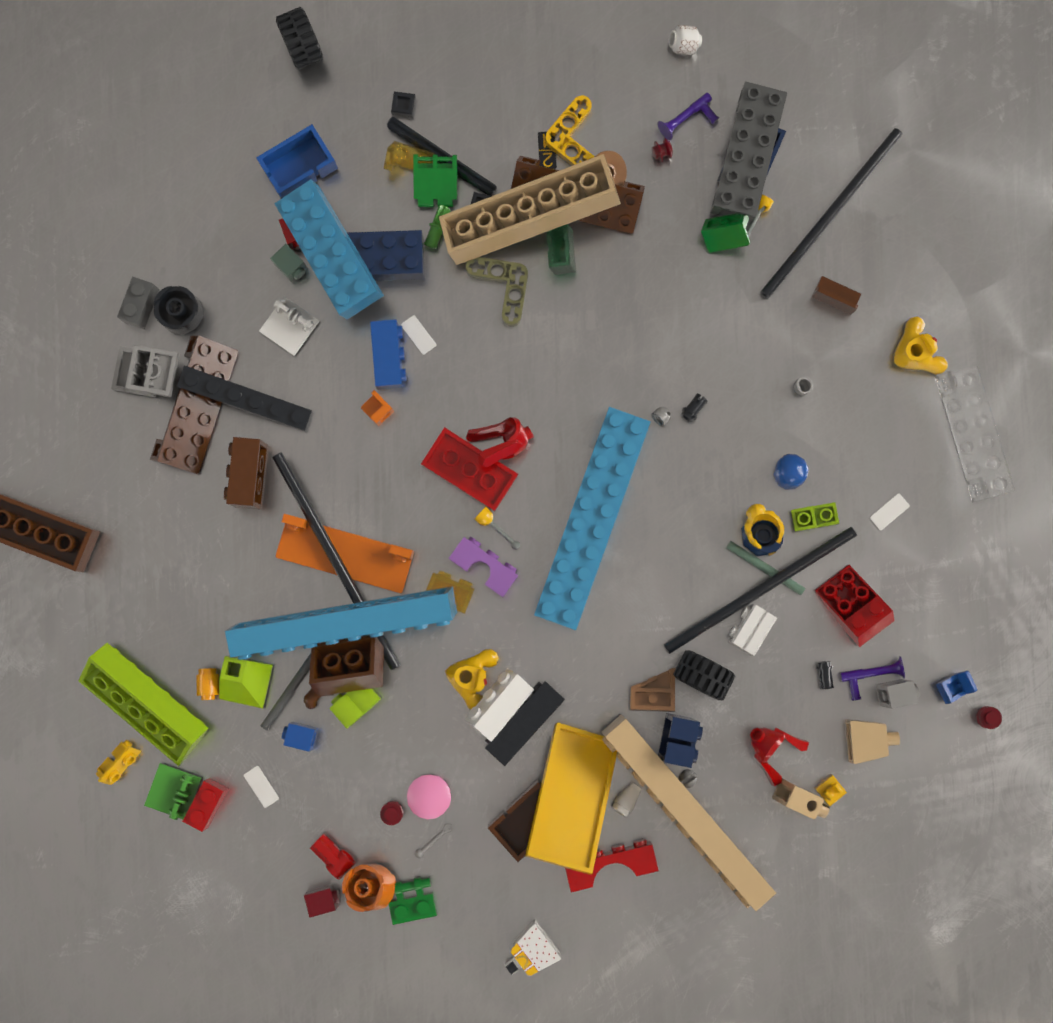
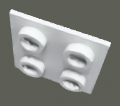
M284 296L282 300L278 299L275 302L274 311L259 332L295 356L317 326L319 320Z

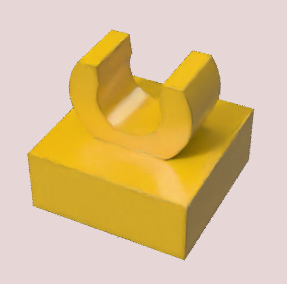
M832 774L814 787L829 807L847 793Z

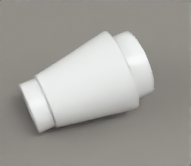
M630 782L613 800L612 808L624 817H627L629 813L632 814L642 789Z

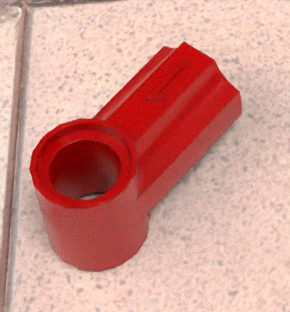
M325 834L310 847L326 864L327 870L338 880L356 864L348 852L340 849Z

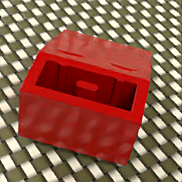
M850 564L815 590V593L837 622L859 647L894 622L893 610Z

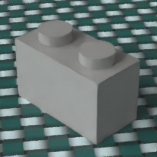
M899 679L875 684L880 706L893 709L918 703L917 697L920 696L919 688L912 680Z

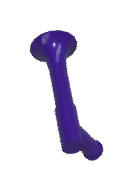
M705 93L669 122L658 121L657 125L661 134L667 140H672L674 129L700 109L711 121V124H714L719 117L708 106V103L712 101L711 95Z
M899 656V659L891 665L840 672L842 682L849 681L851 700L854 701L861 699L857 680L885 674H898L905 679V671L902 658Z

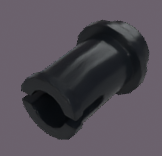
M699 393L695 395L687 407L682 409V417L689 422L697 419L696 415L708 402L704 396L700 398L701 394Z
M831 661L817 662L818 666L816 669L819 673L820 689L834 688L831 669L834 667L831 665Z

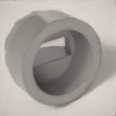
M807 377L797 379L793 385V389L798 395H806L813 388L812 381Z
M659 407L651 416L657 424L664 426L670 420L671 413L668 412L666 407Z
M685 769L679 774V781L684 787L691 788L697 783V775L692 770ZM693 775L694 778L692 780L688 781L687 783H684L683 780Z

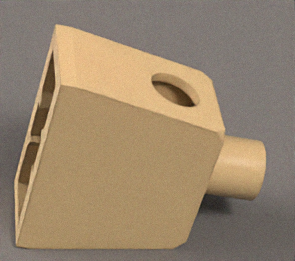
M845 719L848 762L852 764L889 756L888 746L900 745L899 733L887 732L886 724Z
M782 779V783L777 785L772 799L814 820L817 816L826 818L830 807L823 803V798Z

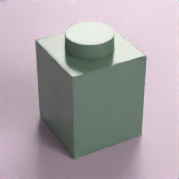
M287 244L282 246L270 258L273 264L291 282L294 279L298 280L301 278L307 268L303 260Z

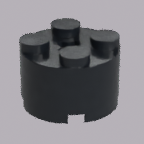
M165 287L159 291L154 299L153 311L155 318L161 325L173 333L179 335L189 333L197 328L203 318L204 312L200 301L185 287ZM179 307L181 310L177 313L176 308Z

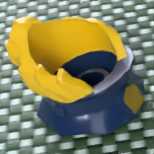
M753 504L747 509L746 516L748 518L741 528L743 545L756 556L773 555L783 544V522L774 511L766 510L764 505Z

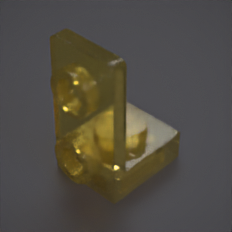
M394 141L387 148L383 169L392 171L399 165L413 170V154H418V157H433L434 153ZM418 161V163H433V161Z

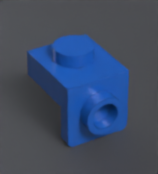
M968 670L954 673L936 684L945 704L953 703L962 696L978 690Z

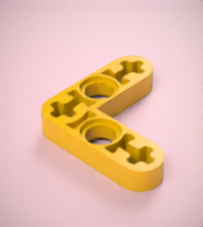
M584 95L577 96L547 131L545 143L548 148L571 166L578 164L576 162L581 154L584 155L582 157L583 161L595 157L570 137L591 112V100ZM578 103L580 105L585 103V109L582 108L577 116L575 112L578 110ZM565 118H571L575 124L567 128L563 125L562 121ZM560 129L562 133L559 135V142L556 140L551 142V135L555 137ZM574 147L578 154L575 157H569L565 152L566 149Z

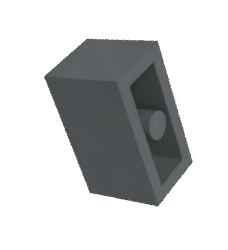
M132 276L117 318L126 324L145 330L154 306V299L160 289L153 283Z

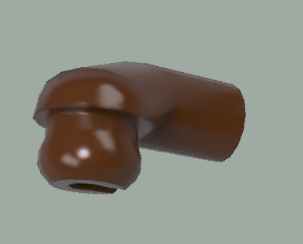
M312 688L304 696L303 700L308 709H314L321 697Z

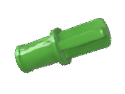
M439 205L433 222L429 223L430 230L423 243L425 246L437 249L443 232L439 216L450 213L448 207Z

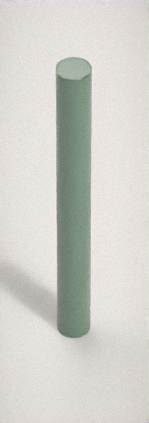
M730 541L726 547L728 550L772 577L779 572L734 542ZM792 579L782 583L799 595H802L805 587Z

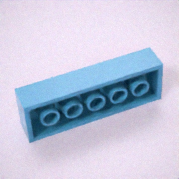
M310 179L274 203L340 316L348 320L384 296L319 185Z

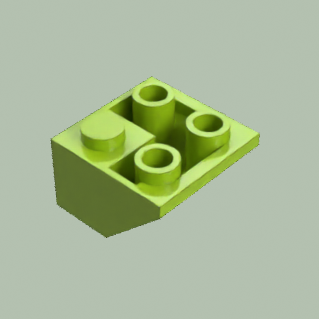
M230 655L225 656L219 680V699L263 709L273 665L249 659L238 660V657L230 658Z

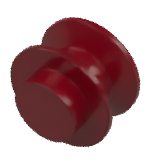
M663 138L662 144L654 141V146L651 149L655 160L658 159L662 162L665 156L672 159L673 148L670 141L666 138Z
M984 706L978 710L976 719L981 727L995 729L1001 724L1002 715L997 708Z
M394 801L387 802L380 811L381 820L387 825L398 824L403 817L402 806Z

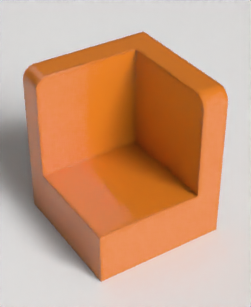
M373 390L371 392L373 396L361 406V409L379 427L394 410Z

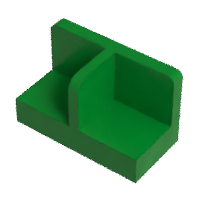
M735 213L705 219L701 233L708 251L716 252L749 246L750 239L746 230L749 217Z

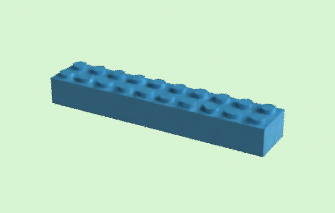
M612 407L608 408L534 616L573 630L577 629L651 421Z
M452 586L241 622L227 629L225 635L230 658L238 656V660L252 657L251 654L260 653V656L273 654L274 650L279 649L282 652H289L295 650V647L302 645L304 649L316 647L317 643L320 642L331 645L339 643V639L347 638L348 641H355L361 639L362 635L369 634L370 637L382 636L385 631L392 630V634L405 632V628L414 627V630L427 628L428 624L436 623L437 626H444L450 624V621L454 619L458 612Z

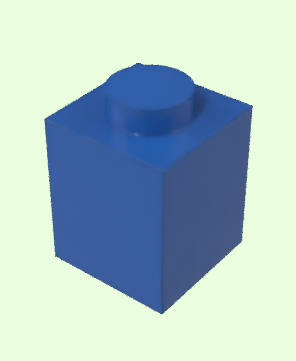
M291 722L283 729V745L310 752L313 750L318 728Z

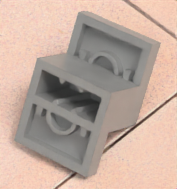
M134 345L133 348L120 346L111 389L155 398L157 395L171 397L180 354L178 352Z

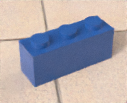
M397 319L370 321L375 387L377 390L403 388V382H407L406 368L402 369L401 360H405L404 347H400V339H403L402 325L398 326Z

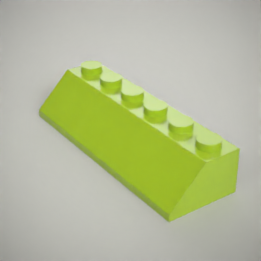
M104 644L88 658L78 681L177 766H180L202 740L208 727L110 644Z

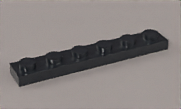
M185 365L177 384L178 388L305 431L312 411Z

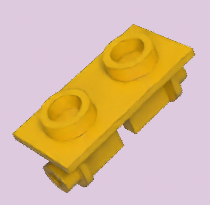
M127 739L124 742L121 741L111 753L116 759L113 761L111 757H107L97 768L96 775L99 777L98 781L109 785L118 781L121 774L128 766L135 762L136 757L142 751L131 747L133 744Z

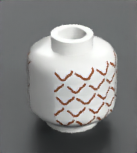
M678 25L670 32L669 46L676 54L693 55L701 47L702 35L699 34L695 26Z

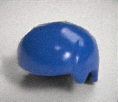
M786 454L778 460L774 471V478L779 486L785 489H796L805 482L809 468L805 459L797 454Z

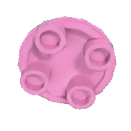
M429 774L418 777L409 786L407 793V802L411 811L418 817L427 820L443 815L451 801L450 788L438 775Z

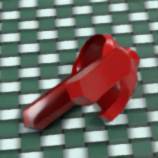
M509 417L498 424L468 430L466 439L470 442H477L500 436L503 437L504 443L485 449L479 455L478 463L489 467L501 459L505 460L515 457L527 447L528 440L534 438L529 426L523 427L519 419Z
M765 727L755 728L750 733L751 746L755 752L754 757L762 766L772 786L782 783V776L767 761L783 740H787L800 751H807L809 745L808 741L793 737L778 728L774 730Z

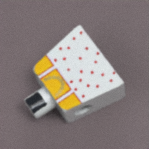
M534 919L510 945V952L514 957L504 965L511 975L523 968L526 974L531 976L558 962L561 959V953Z

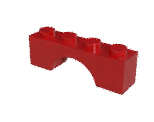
M646 839L634 841L632 846L625 847L624 844L611 847V851L603 852V850H597L593 873L590 875L565 868L570 891L576 892L592 888L597 873L606 865L613 863L629 867L636 876L658 872L651 841L646 842Z

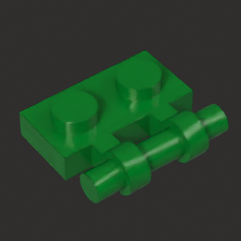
M421 877L414 878V881L405 883L399 881L395 883L394 894H396L397 899L391 900L389 903L392 925L437 916L433 892L424 894L423 888L431 887L430 878L421 879ZM416 890V896L404 898V892Z

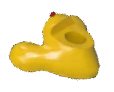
M918 316L910 318L905 323L903 337L895 350L894 363L904 369L924 370L935 375L942 374L948 368V362L941 356L932 357L937 351V339L928 333L920 334L925 327L922 318Z
M484 649L479 654L458 661L445 670L447 679L464 699L470 710L483 698V695L476 693L482 691L487 684L486 671L483 670V667L491 668L498 663V654L492 649Z

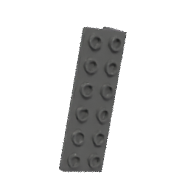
M745 81L740 93L736 109L737 115L719 185L714 195L711 214L719 215L721 209L756 217L787 92Z

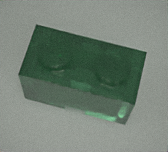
M566 224L547 231L550 270L555 275L576 272L574 237L570 225Z

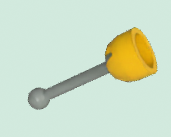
M763 194L757 215L753 217L747 229L748 236L760 213L767 212L774 202Z
M486 506L474 518L475 521L483 526L490 524L511 543L513 549L520 547L518 541H514L493 522V513Z

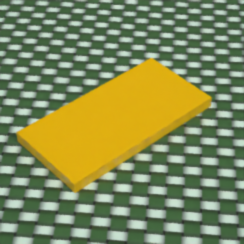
M558 722L555 724L525 857L589 875L593 873L618 752L617 750L612 752L602 740L605 736Z

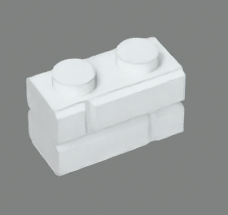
M751 604L750 607L746 606L740 615L743 618L739 626L736 624L733 626L728 636L731 637L729 641L731 644L747 654L755 656L777 618L759 606Z

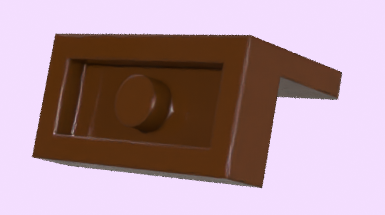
M821 276L812 297L851 315L858 308L857 303L861 293Z

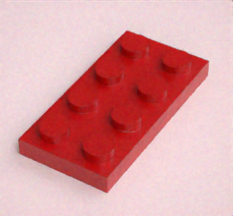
M445 427L421 463L422 466L493 511H496L519 475L499 461L489 467L482 466L478 463L479 455L482 451Z

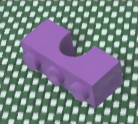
M471 536L469 539L463 537L449 559L466 572L475 563L483 562L487 564L490 568V577L485 585L501 597H504L518 577L515 574L517 569L507 562L505 565L497 561L499 556L488 549L485 552L480 549L481 543Z

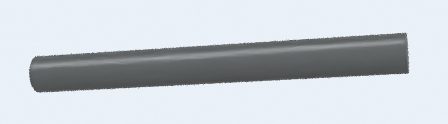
M311 653L260 725L263 729L268 731L309 672Z

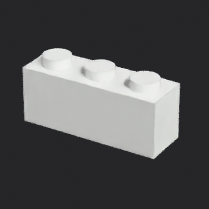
M507 668L505 672L498 676L495 684L484 693L481 701L469 711L465 721L492 742L534 689L517 673Z

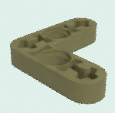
M483 257L467 261L466 271L470 277L507 283L502 320L509 327L518 325L522 317L528 279L526 266L521 263ZM478 263L479 267L485 268V264H488V274H484V269H477V272H473L470 266ZM493 266H501L503 273L500 276H494L491 273ZM517 269H521V273L524 274V276H520L519 285L515 284L516 278L512 274ZM511 290H519L521 298L516 301L509 298ZM511 305L515 306L514 313L518 316L513 321H509V317L506 316V314H510Z

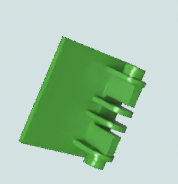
M160 763L144 806L166 813L171 819L178 820L180 818L183 820L196 796L202 778Z

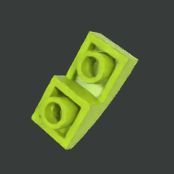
M836 502L791 510L795 532L840 524Z

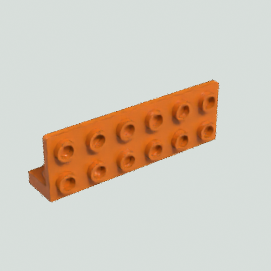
M284 514L281 522L285 523L276 552V558L337 575L308 521ZM323 525L353 580L397 593H403L415 551Z

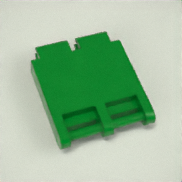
M413 154L414 199H418V207H434V199H437L438 207L439 205L453 207V199H457V155L438 157V155L433 154V157H418V154ZM418 161H433V163H418ZM438 161H452V163H438Z

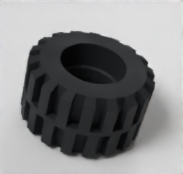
M298 7L276 16L277 26L296 68L301 69L323 60L320 45L303 8Z
M685 650L673 673L677 680L721 701H724L736 677L727 668L690 650Z

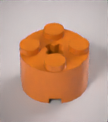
M358 865L346 873L342 882V893L345 894L347 905L355 911L366 912L384 909L394 896L396 879L382 865Z

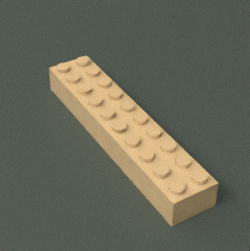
M622 714L601 731L605 736L602 740L612 752L615 750L619 752V755L616 757L627 770L632 767L634 771L631 774L642 787L645 785L649 787L646 791L657 805L660 802L663 803V806L660 808L672 822L675 819L678 821L675 825L687 839L693 838L690 842L702 857L707 854L705 860L717 874L720 871L722 872L719 876L732 891L737 889L734 893L747 909L751 906L757 911L776 894L773 888Z

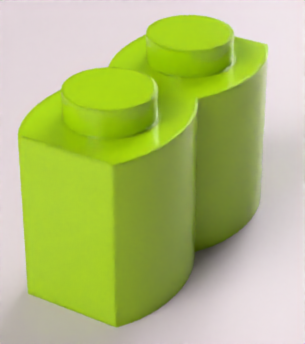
M373 688L347 692L344 696L340 693L331 701L333 705L329 709L344 727L348 729L382 698Z

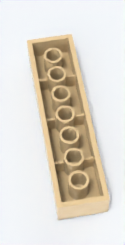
M604 154L439 216L448 254L455 264L459 265L621 203L609 165Z

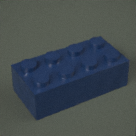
M422 230L347 232L375 281L425 280L424 237Z

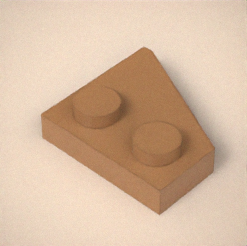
M671 668L664 673L630 687V711L675 712V677L673 675L675 668Z

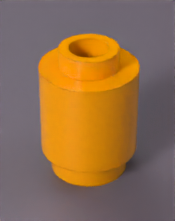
M217 668L198 669L196 689L197 696H201V700H215V695H219V674H217Z

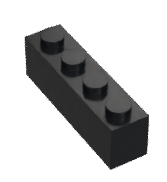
M538 681L535 684L532 695L528 700H525L492 742L488 739L485 740L488 743L485 749L502 765H507L565 700L546 681L542 684Z

